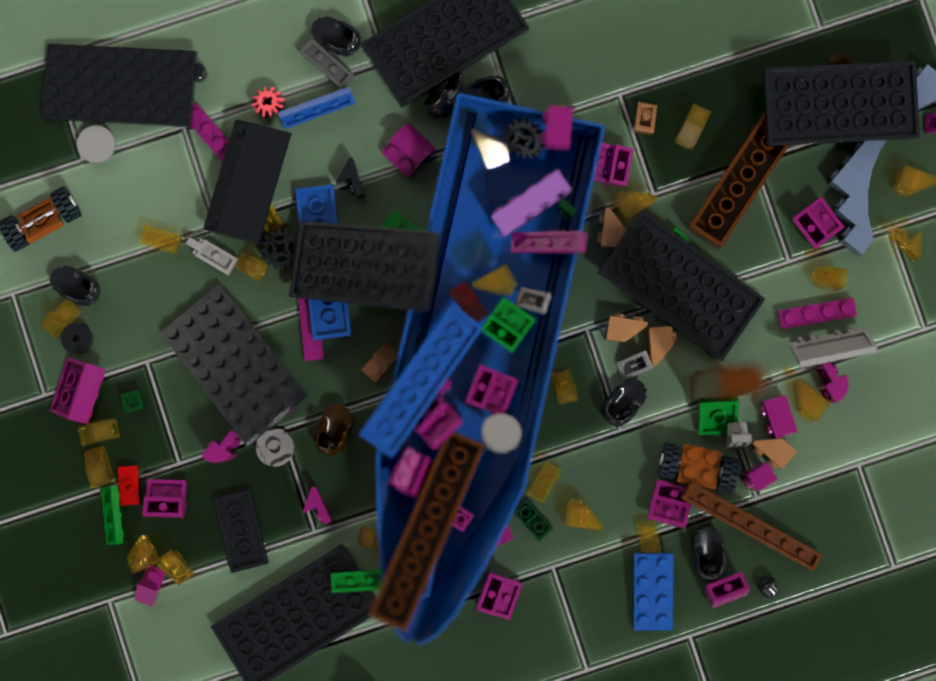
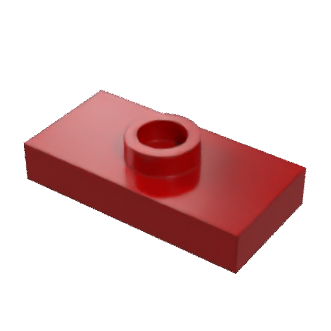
M138 465L118 467L120 506L141 504Z

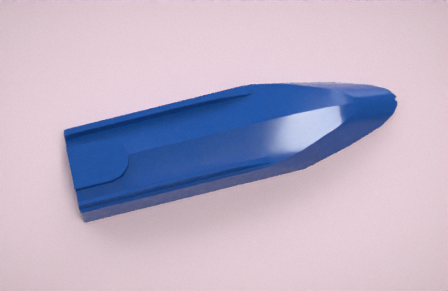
M461 93L457 95L427 231L442 234L430 312L408 311L392 386L450 304H453L483 326L503 297L516 304L521 287L549 293L551 297L544 315L523 309L536 320L513 352L480 331L448 377L452 379L450 390H446L442 397L456 410V414L463 421L454 432L484 444L485 447L460 504L461 507L474 516L463 532L451 525L437 558L429 598L421 597L407 632L394 628L395 632L406 643H409L410 639L415 640L416 645L431 641L456 617L489 562L525 489L577 253L511 252L512 233L504 238L492 221L491 216L494 215L493 211L500 206L504 208L509 204L510 199L516 195L521 196L528 187L533 184L537 185L546 175L559 170L571 188L569 195L564 199L578 211L572 219L569 217L564 218L558 212V203H556L514 232L582 231L604 134V125L572 118L570 147L568 151L545 149L544 147L539 155H535L532 159L529 156L523 159L522 154L517 157L516 151L510 152L511 146L505 145L508 139L504 138L506 134L504 130L512 120H515L517 117H520L522 120L527 116L528 121L534 119V124L540 123L539 129L546 131L547 123H543L544 112ZM480 365L519 380L506 414L513 417L519 423L521 439L518 445L508 452H495L488 448L486 443L482 442V426L486 419L491 416L492 412L466 402ZM414 427L393 457L388 456L379 448H377L376 452L377 527L382 583L418 501L409 498L399 492V489L388 483L404 447H408L422 456L429 457L435 462L442 445L441 443L436 449H433Z

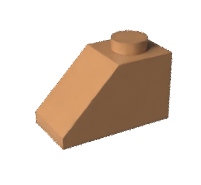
M672 326L647 329L649 359L653 367L657 366L674 346L673 342H676V331H672Z

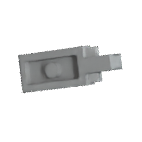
M189 237L186 242L187 245L194 248L192 253L196 257L228 276L239 260L207 240L200 239L197 242Z

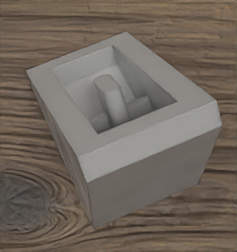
M521 287L516 305L544 315L551 294Z
M646 351L616 363L623 380L653 369Z

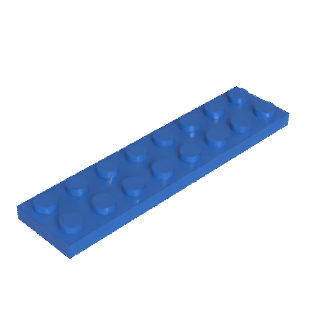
M333 184L295 189L299 226L301 221L338 224ZM308 300L313 340L352 336L348 304Z
M450 304L362 428L359 435L388 456L393 457L483 327L453 304Z

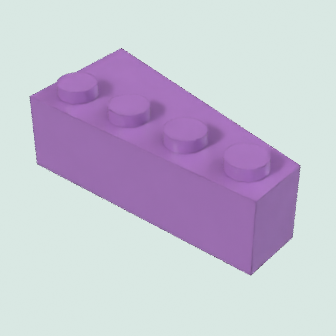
M559 170L546 175L537 185L533 184L528 187L521 196L516 195L510 199L509 204L504 208L500 206L493 211L494 215L491 216V219L504 238L569 195L571 188Z

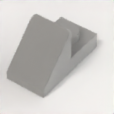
M728 423L726 449L746 448L752 442L751 434L747 432V423Z

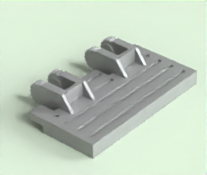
M847 327L846 334H842L838 329L834 331V334L820 336L818 339L814 335H809L807 342L802 337H798L796 342L789 343V347L800 368L877 352V345L867 329L864 328L856 329L854 332L851 327Z

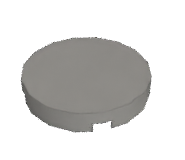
M93 125L85 128L80 133L77 139V148L79 154L85 160L101 164L108 161L112 154H114L116 141L114 135L107 128Z
M495 414L486 419L482 426L481 436L488 448L495 452L504 453L518 445L521 439V428L513 417L507 414Z
M273 428L259 436L256 452L263 463L268 466L277 467L284 465L291 459L295 446L289 433L282 429Z

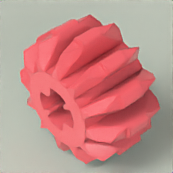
M264 86V92L258 89L257 93L259 96L252 97L253 100L257 101L252 103V106L257 108L255 110L257 115L262 113L261 117L265 119L268 114L269 118L273 119V113L279 116L278 109H284L281 103L285 102V100L280 97V91L275 92L274 87H271L268 91V88ZM265 101H271L272 104L269 106Z

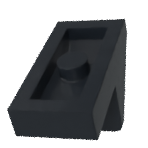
M353 157L347 160L336 183L340 185L352 181L349 184L352 195L356 194L357 198H361L365 195Z

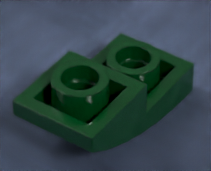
M527 499L513 511L514 515L539 541H542L554 529Z

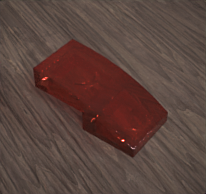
M466 281L449 292L461 310L477 323L489 315Z

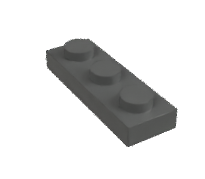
M313 38L299 51L304 58L339 89H344L355 77L354 74Z

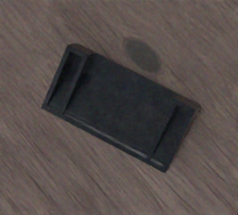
M235 120L203 230L224 237L256 244L260 243L292 133L252 122Z

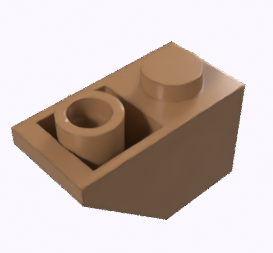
M605 208L604 212H600L599 224H602V230L598 231L597 242L600 243V248L614 249L626 232V228L610 208Z
M614 313L613 316L608 317L605 340L624 343L647 327L648 322H644V318L633 316L632 319H626L625 315Z
M784 439L753 440L750 443L753 446L752 450L760 457L761 455L765 456L768 459L766 462L774 469H783L797 453Z

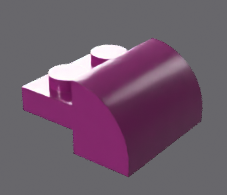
M408 123L391 138V141L381 153L407 178H411L417 169L436 151V148Z
M601 143L593 181L608 186H627L634 149L617 144Z
M822 197L791 219L814 250L844 228V225Z
M826 362L814 366L823 381V384L817 388L825 402L836 403L840 401L848 391L849 381L847 375H837L839 371L834 363Z
M480 365L466 402L496 414H506L519 380Z
M437 393L415 424L414 429L423 436L430 447L436 449L463 421L456 414V410Z
M230 430L222 442L220 440L212 441L201 457L214 463L229 461L237 455L231 449H236L242 442V439L235 430Z
M404 447L388 483L399 489V492L409 498L418 500L434 462L429 457L422 456L412 449Z
M147 479L142 516L183 518L187 507V481Z
M657 480L651 494L647 519L686 528L689 510L692 507V504L681 499L686 487Z
M488 571L475 609L510 620L523 583Z

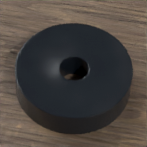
M73 323L63 330L61 343L68 352L82 354L92 346L93 334L87 326ZM76 335H79L80 340L78 342H75L74 340Z

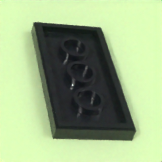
M251 488L213 498L231 573L269 564Z

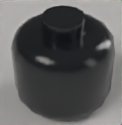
M197 62L195 82L199 83L206 79L207 70L204 65Z
M769 576L763 577L760 580L758 589L765 598H772L779 593L780 586L773 577Z

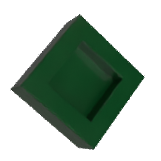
M564 198L557 205L559 208L558 212L564 218L569 217L572 219L578 212Z
M141 390L121 394L125 413L145 409Z

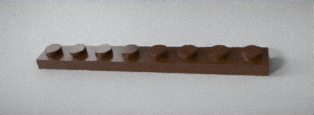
M691 481L681 496V499L813 572L823 556L820 552Z

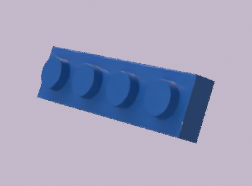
M346 87L300 105L287 108L278 112L284 129L356 103L350 87Z

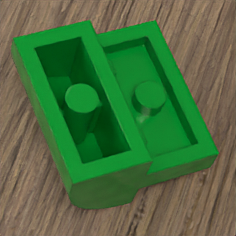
M503 297L482 326L483 329L481 331L513 352L536 319L506 297Z

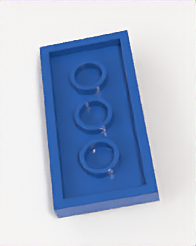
M634 553V630H673V553Z

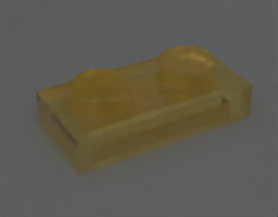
M145 224L139 243L176 255L182 236Z
M545 461L529 488L527 495L544 504L562 470Z
M656 521L636 523L641 553H661Z

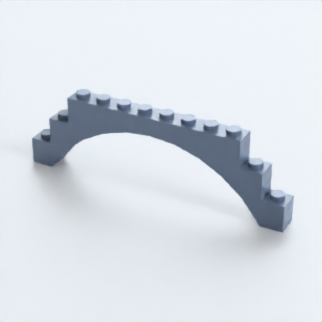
M928 64L924 68L919 67L916 70L918 109L936 102V71ZM887 140L857 142L853 147L855 152L851 156L848 154L841 162L843 164L840 170L836 169L829 177L831 181L828 185L844 197L836 204L837 210L834 214L851 227H848L842 233L843 239L840 243L857 257L862 255L874 241L868 215V189L872 169L881 148Z

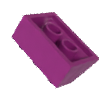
M67 357L49 412L69 420L88 424L93 413L94 403L98 398L101 382L104 379L105 369Z

